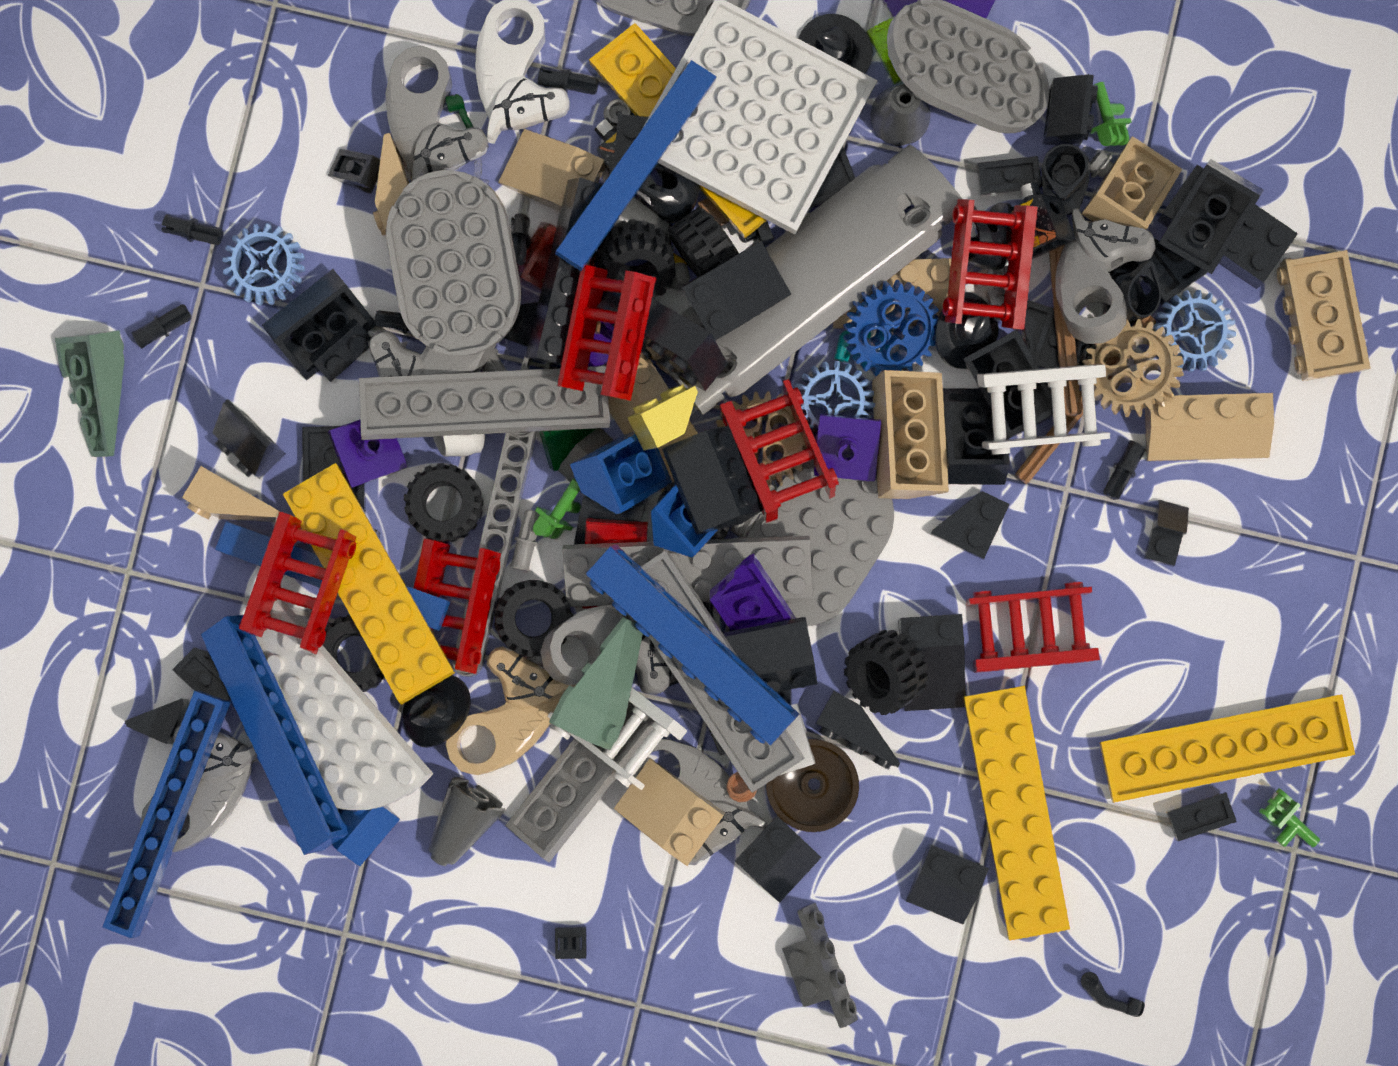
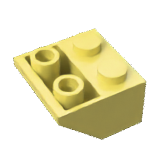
M684 384L672 387L660 394L662 400L658 401L657 398L647 400L633 408L635 413L627 418L643 450L658 448L685 434L698 393L695 386L685 388Z

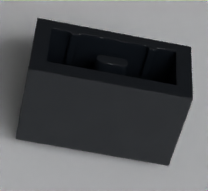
M1085 74L1053 78L1049 89V101L1042 144L1054 146L1071 144L1079 147L1083 140L1088 139V134L1092 132L1094 115H1090L1089 111H1091L1092 104L1096 102L1098 85H1093L1094 75Z

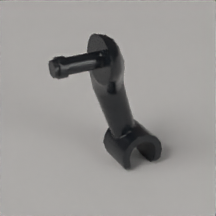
M1086 972L1082 975V987L1100 1006L1134 1017H1140L1143 1014L1145 1008L1143 1001L1129 997L1128 1002L1114 999L1106 993L1095 973Z

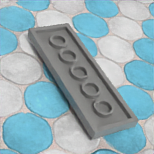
M630 702L628 703L624 724L633 714L631 710L634 708V705ZM650 717L646 722L642 721L613 760L622 768H624L654 729L652 725L655 721ZM574 738L505 826L540 857L550 863L616 778L613 775L617 771ZM594 745V746H596L598 749H600L602 752L605 750V748H602V747H600V746Z

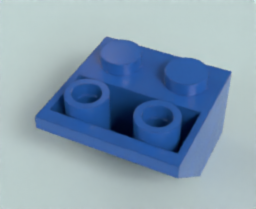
M388 806L370 810L337 808L348 831V835L332 846L355 864L361 866L398 823L400 818Z

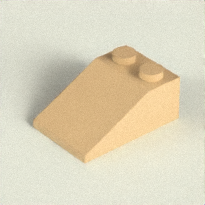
M524 129L498 183L560 212L568 180L580 177L599 183L606 166L604 159L587 151Z
M390 133L384 134L375 196V204L378 211L373 212L375 222L382 236L386 235L387 219L391 207L394 206L403 189L409 184L398 149Z
M1132 136L1093 194L1082 215L1091 221L1107 219L1124 226L1138 227L1146 230L1182 169Z
M200 466L182 497L190 502L187 506L188 509L208 520L213 515L219 519L276 522L280 512Z
M650 758L636 777L645 785L644 788L640 790L631 784L614 809L662 849L688 866L725 812Z

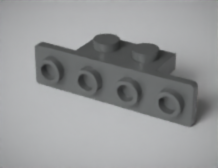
M813 903L797 911L807 940L782 948L803 1007L829 1000L839 1028H844L858 1020L857 1008L854 1001L850 998L846 987L845 975L839 968L835 957V947L827 935L824 917L818 910L816 903Z

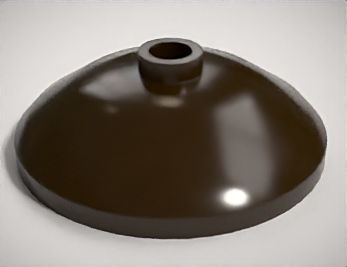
M808 739L816 763L779 775L766 784L767 796L774 812L787 825L805 832H822L839 825L852 812L859 795V776L853 761L840 747L825 740ZM812 778L820 782V787L816 790L809 787V780Z

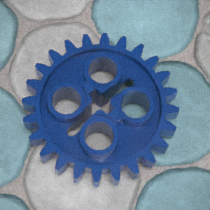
M899 280L894 282L893 288L887 281L883 282L882 290L872 285L873 294L870 296L862 292L861 295L864 301L862 303L853 301V305L857 308L856 312H847L846 314L852 322L843 324V327L850 332L844 335L843 339L849 344L846 349L853 355L852 359L857 364H860L864 371L870 370L874 376H878L884 370L902 371V368H906L908 371H913L912 364L915 362L923 366L922 355L931 357L932 354L928 347L935 346L933 336L938 316L934 314L939 309L934 304H931L933 299L928 294L924 295L925 291L921 287L915 288L911 282H907L903 287ZM895 304L893 311L885 314L886 309L890 305ZM918 320L915 327L908 329L912 321ZM877 329L873 337L867 338L871 330ZM900 344L896 352L890 353L895 345Z

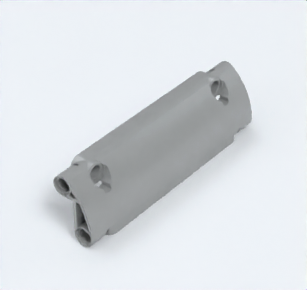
M909 144L892 157L888 164L869 167L807 215L795 235L787 231L766 247L768 254L792 295L716 340L728 364L706 391L695 386L698 393L694 406L702 415L724 399L723 392L730 397H735L745 392L854 307L853 301L860 302L863 300L862 292L869 295L872 292V285L878 288L884 281H887L940 239L942 235L941 223L946 226L953 221V209L957 205L958 199L963 198L944 175L919 150ZM913 204L915 207L905 214L904 210ZM692 306L680 314L704 328ZM674 372L668 374L679 386L684 384L679 379V375Z

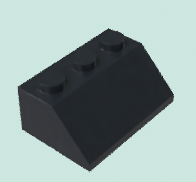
M332 269L262 324V327L307 381L319 371L309 358L353 318L356 319L366 332L376 325L372 316L335 270Z
M1018 330L1009 333L963 359L977 386V374L1039 369ZM1047 382L1036 383V389H1033L1036 426L1053 417L1052 393ZM1007 385L1006 391L1003 392L1007 439L1024 432L1021 390H1018V385ZM979 387L992 411L991 393L987 392V387Z
M729 425L705 430L662 449L696 535L742 524L763 511Z
M806 617L723 632V635L737 656L776 692L818 684Z

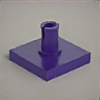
M820 414L817 445L827 468L832 467L837 478L875 482L881 419ZM814 465V476H819Z
M361 419L328 431L344 476L351 488L408 467L397 438L362 440Z

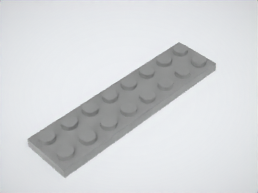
M606 366L588 367L587 370L605 373ZM561 368L359 378L362 440L609 428L608 396L601 395L602 385L587 382L584 383L583 391L557 386Z
M810 536L709 539L692 558L668 550L701 602H711L709 599L710 590L746 557L753 553L784 599L812 598ZM653 542L563 545L566 601L569 600L571 607L612 604L614 600L606 593L600 594L590 585L591 579L586 575L610 546L617 544L639 566H643L666 549L654 546Z
M668 550L663 551L641 566L735 653ZM652 635L649 636L751 793L805 758L787 730L771 746L767 742L764 744L760 743L750 733L752 728L743 720L742 722L735 720L727 712L729 707L721 699L716 701L711 698L704 690L705 685L698 678L694 680L686 675L681 669L683 664L674 656L672 658L666 656L658 648L660 643Z

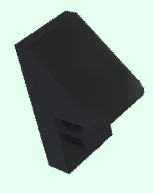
M339 149L328 176L371 194L378 180L380 159L370 154Z
M1158 500L1144 559L1172 567L1175 566L1182 537L1187 534L1188 507Z

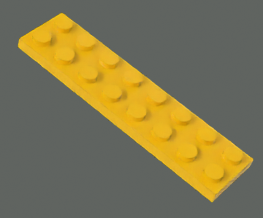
M636 23L589 59L590 65L619 98L627 104L635 116H650L676 70L674 65ZM699 185L703 193L744 239L767 221Z
M335 463L283 493L295 517L302 521L300 526L303 530L337 539L340 529H343L357 537L355 541L356 551L348 561L338 594L398 702L402 705L453 675L455 671L339 466ZM311 545L322 566L327 568L332 551Z
M1025 686L964 696L963 700L1008 940L1070 930Z
M1342 694L1099 742L1112 803L1355 755Z

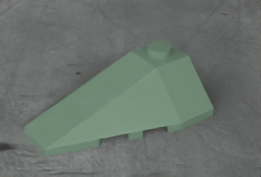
M120 330L55 338L59 367L63 378L69 377L74 391L70 394L72 404L77 403L82 414L80 426L91 457L114 456L124 369V344L120 336Z
M622 617L601 644V654L592 665L587 662L581 670L584 675L575 687L569 685L562 694L549 723L594 745L611 750L625 722L643 636L636 628V622Z

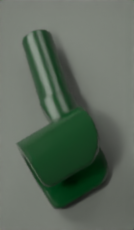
M458 94L447 96L446 102L449 113L459 111L460 118L466 129L474 128L467 115L463 98Z

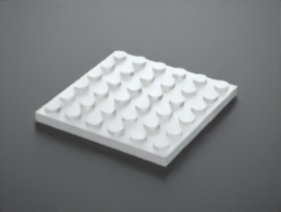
M714 0L648 120L691 60L717 76L716 81L658 163L795 235L878 80L726 0Z

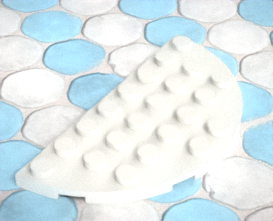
M277 599L274 602L270 612L271 617L306 627L285 601ZM270 629L264 631L262 638L256 636L336 808L370 810L390 805L414 793L433 775L432 771L323 645L318 649L316 655L299 648L302 639Z

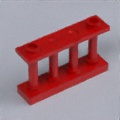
M958 199L952 214L955 229L948 294L944 299L942 308L945 322L961 324L962 314L1000 318L1002 321L1001 327L1024 330L1038 207L1015 205L1014 211L1010 214L974 210L975 200ZM972 222L1010 226L1012 229L1011 242L999 244L970 241ZM969 253L1005 256L1008 259V270L1005 275L968 272ZM965 285L1003 287L1005 290L1004 303L999 306L964 302Z
M585 265L583 270L580 271L557 386L583 391L585 382L602 385L601 395L631 401L656 277L626 271L624 281L606 278L607 270ZM603 290L621 293L618 312L597 308V305L602 300ZM597 321L615 324L611 342L594 340ZM591 352L609 355L605 373L587 370Z
M789 379L783 381V396L743 411L741 409L735 410L732 401L720 405V416L724 425H729L763 508L761 512L766 523L778 519V508L781 507V503L823 487L829 499L835 497L836 485H839L834 469L832 467L827 468L800 406L803 404L801 393L798 387L792 388ZM789 406L795 422L754 438L752 435L746 436L743 429L746 426V422ZM801 433L807 449L768 464L763 462L758 464L755 457L758 449ZM813 461L819 476L777 492L775 489L770 491L766 482L770 479L769 476L805 462Z
M279 512L239 629L261 638L267 629L302 639L299 648L317 655L318 649L323 645L326 638L325 628L348 561L356 551L355 541L357 537L343 529H340L337 539L303 530L300 526L301 520L291 514ZM300 541L331 550L332 554L327 568L292 559L291 552L294 544ZM289 570L322 580L317 597L281 588L280 584L284 573ZM278 599L311 609L312 612L307 626L303 627L271 617L270 612L274 602Z
M424 539L413 589L436 597L443 595L469 600L465 618L445 615L442 627L463 630L459 648L440 645L447 659L456 660L455 670L476 674L478 665L481 662V648L496 576L500 570L501 553L480 548L478 558L449 553L450 545L431 539ZM446 565L474 569L475 574L472 588L443 583Z
M1083 582L1065 583V589L992 596L991 591L973 592L974 598L967 599L966 603L967 606L978 605L983 652L980 653V659L973 661L974 673L1100 660L1099 648H1090V643H1086L1081 595L1092 593V586L1083 587ZM1069 596L1074 644L1071 645L1072 650L1060 651L1059 646H1056L1051 598ZM1038 599L1044 647H1041V653L1029 654V649H1025L1020 601ZM1008 602L1013 650L1010 651L1011 656L998 657V652H995L990 604Z

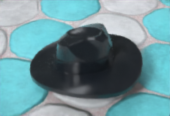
M840 14L818 16L811 20L799 35L798 39L864 74L871 65L873 49L870 38L865 30L849 17Z
M965 292L964 302L988 304L980 296L971 292ZM942 309L937 319L934 333L935 346L939 356L946 364L953 368L968 369L963 359L997 341L998 322L993 323L992 317L962 314L961 324L945 322Z
M451 675L404 703L403 724L408 736L416 745L425 748L438 746L451 738L461 728L471 706V697L467 685L460 678Z

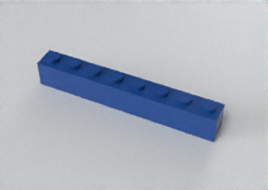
M617 544L610 546L586 573L591 579L590 585L597 592L609 595L614 600L612 605L616 610L625 616L629 614L637 621L635 626L642 634L647 637L652 635L660 643L658 648L669 658L674 656L683 664L681 666L683 672L694 680L698 678L705 685L704 690L711 698L716 701L721 699L729 707L727 712L738 722L743 720L752 728L750 733L760 743L764 744L767 742L771 746L800 715Z
M243 615L224 617L201 634L206 649L212 657L219 677L226 687L231 703L240 717L244 731L253 745L257 759L267 775L270 787L281 805L283 814L288 820L303 855L323 851L347 836L348 831L256 636L239 629Z
M194 691L102 928L131 939L140 936L231 702L202 691Z

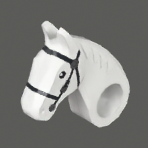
M502 0L495 4L488 13L478 37L475 62L479 95L489 118L487 127L488 143L495 144L501 131L525 129L539 123L558 119L565 116L570 108V101L564 89L556 87L544 88L525 77L530 65L545 44L544 18L537 6L527 0ZM512 17H521L528 20L533 26V32L529 39L517 45L507 44L498 36V31L505 20Z

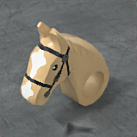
M503 646L491 651L487 659V667L499 678L506 700L505 705L467 716L461 728L446 741L449 759L461 772L483 775L513 764L520 759L543 736L551 724L549 723L550 718L547 716L550 712H554L562 694L569 687V685L555 681L543 667ZM480 725L491 731L494 735L496 746L491 758L477 764L465 758L460 744L462 736L468 729Z

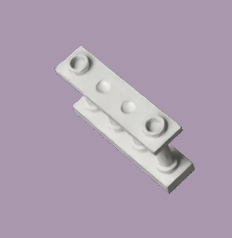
M1092 364L977 374L978 387H987V392L991 393L994 441L982 442V448L992 449V454H1008L1012 447L1082 441V446L1101 445L1102 439H1110L1109 432H1097L1094 384H1097L1096 378L1106 377L1105 365ZM1078 379V385H1081L1084 433L1067 434L1064 386H1067L1066 380ZM1048 382V387H1051L1054 436L1037 437L1033 391V389H1036V383ZM1007 385H1018V390H1021L1024 438L1006 440L1003 392L1006 391Z
M631 688L629 702L634 705V708L631 710L633 714L621 728L619 737L611 750L605 749L602 752L592 743L557 726L553 728L567 740L570 736H573L617 771L613 777L628 788L632 783L640 790L645 785L633 775L663 737L667 738L669 734L681 740L687 732L678 722L633 688ZM550 712L547 717L551 718L553 713ZM650 717L655 721L652 725L654 729L624 768H622L613 760L642 721L646 722Z

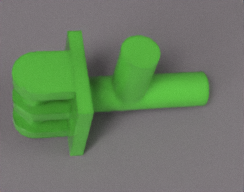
M1104 82L1094 84L1098 85L1096 100L1103 124L1092 128L1091 134H1098L1099 141L1103 146L1126 145L1129 142L1126 125L1132 123L1131 118L1115 119L1114 116L1124 113V105L1121 103H1110Z
M574 478L553 511L540 507L536 508L535 511L540 514L533 525V532L536 535L558 539L564 530L572 531L574 527L566 522L563 516L566 512L577 514L581 509V504L573 501L580 491L579 485Z
M1278 788L1275 798H1270L1267 801L1269 805L1265 809L1261 808L1258 811L1269 824L1281 829L1287 824L1286 828L1275 840L1281 846L1286 847L1297 834L1310 847H1315L1320 842V838L1294 815L1301 805Z

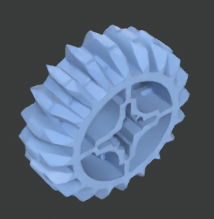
M268 223L265 224L263 232H261L258 224L253 225L252 234L246 228H243L242 234L245 237L240 240L238 236L234 235L232 239L237 244L235 248L227 245L225 248L227 252L232 254V256H226L222 259L225 264L231 265L223 269L225 276H232L228 279L227 284L230 287L236 286L234 293L237 296L244 294V300L248 303L255 297L256 304L261 306L264 302V297H266L268 303L274 305L275 295H278L284 301L286 300V296L283 293L284 290L287 289L292 294L296 291L291 285L292 281L299 284L302 282V279L295 275L296 272L302 273L305 271L303 265L296 264L305 259L303 253H296L301 246L298 242L291 243L294 238L291 233L283 236L284 230L280 226L273 233L272 226ZM262 242L275 243L273 247L269 246L264 251H257L252 248V246ZM285 250L287 267L282 275L277 270V263L281 259L280 254ZM246 254L250 258L251 264L246 271L247 275L243 279L241 262ZM254 256H257L260 260H267L269 267L274 273L260 267L259 262ZM263 278H271L276 282L267 287L252 286L254 282L258 283Z
M1188 290L1182 293V300L1177 295L1171 298L1172 304L1165 302L1162 305L1165 313L1158 312L1155 316L1162 323L1155 324L1154 331L1164 327L1166 332L1164 337L1172 335L1174 338L1172 345H1177L1175 341H1185L1190 345L1191 351L1195 352V354H1192L1180 348L1181 352L1176 355L1182 356L1184 364L1185 362L1187 363L1189 372L1195 370L1196 363L1200 371L1207 369V362L1212 367L1217 366V357L1224 360L1228 356L1224 349L1230 350L1234 346L1226 338H1234L1236 336V331L1228 329V327L1236 323L1235 319L1226 320L1225 318L1231 312V309L1226 308L1221 311L1219 307L1223 304V299L1212 303L1213 294L1210 292L1202 299L1201 290L1194 292L1193 299ZM1194 308L1205 311L1213 320H1203L1199 316L1198 310H1194ZM1184 309L1186 314L1183 317L1184 326L1171 331L1172 320L1175 314ZM1193 325H1196L1195 328L1198 327L1200 330L1204 329L1196 337H1194V334L1191 335L1189 332H1186ZM1217 331L1218 335L1215 346L1211 351L1205 353V336Z
M835 361L834 370H829V364L823 362V372L820 373L818 368L813 366L811 367L813 378L805 373L802 375L801 378L807 385L797 383L795 387H798L799 391L803 393L801 395L803 404L800 406L806 420L808 419L811 431L814 428L818 430L819 421L813 416L809 405L822 408L826 414L831 415L832 409L829 408L830 404L826 405L825 401L830 400L834 388L836 389L835 396L838 397L837 401L841 400L842 404L837 405L833 415H838L843 410L858 409L854 417L872 418V415L864 410H870L875 407V403L865 400L873 397L874 391H863L870 382L868 379L860 383L857 381L862 375L860 370L856 371L852 376L849 374L852 368L851 364H847L845 370L840 371L839 361ZM831 379L828 392L817 394L816 396L809 395L816 384L823 380ZM840 380L848 383L854 389L858 400L845 396L841 392Z

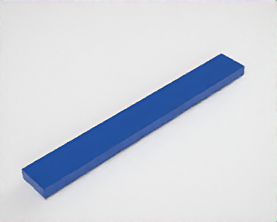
M690 61L560 244L555 253L557 256L578 270H583L712 87L717 76L694 61Z
M226 521L215 550L261 566L271 537ZM296 546L293 547L291 552L292 559L323 567L316 553ZM287 570L284 573L288 577L319 588L322 583L320 579ZM407 586L429 627L440 631L450 602Z

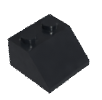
M776 815L735 859V862L780 903L822 857Z
M928 844L906 902L963 925L978 898L989 868Z

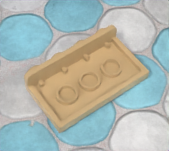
M1344 250L1298 259L1287 258L1279 263L1280 267L1277 268V279L1279 285L1284 286L1286 297H1283L1282 300L1285 315L1290 317L1291 327L1288 328L1290 343L1292 345L1295 344L1297 356L1294 357V366L1298 375L1301 374L1302 382L1371 369L1348 251Z

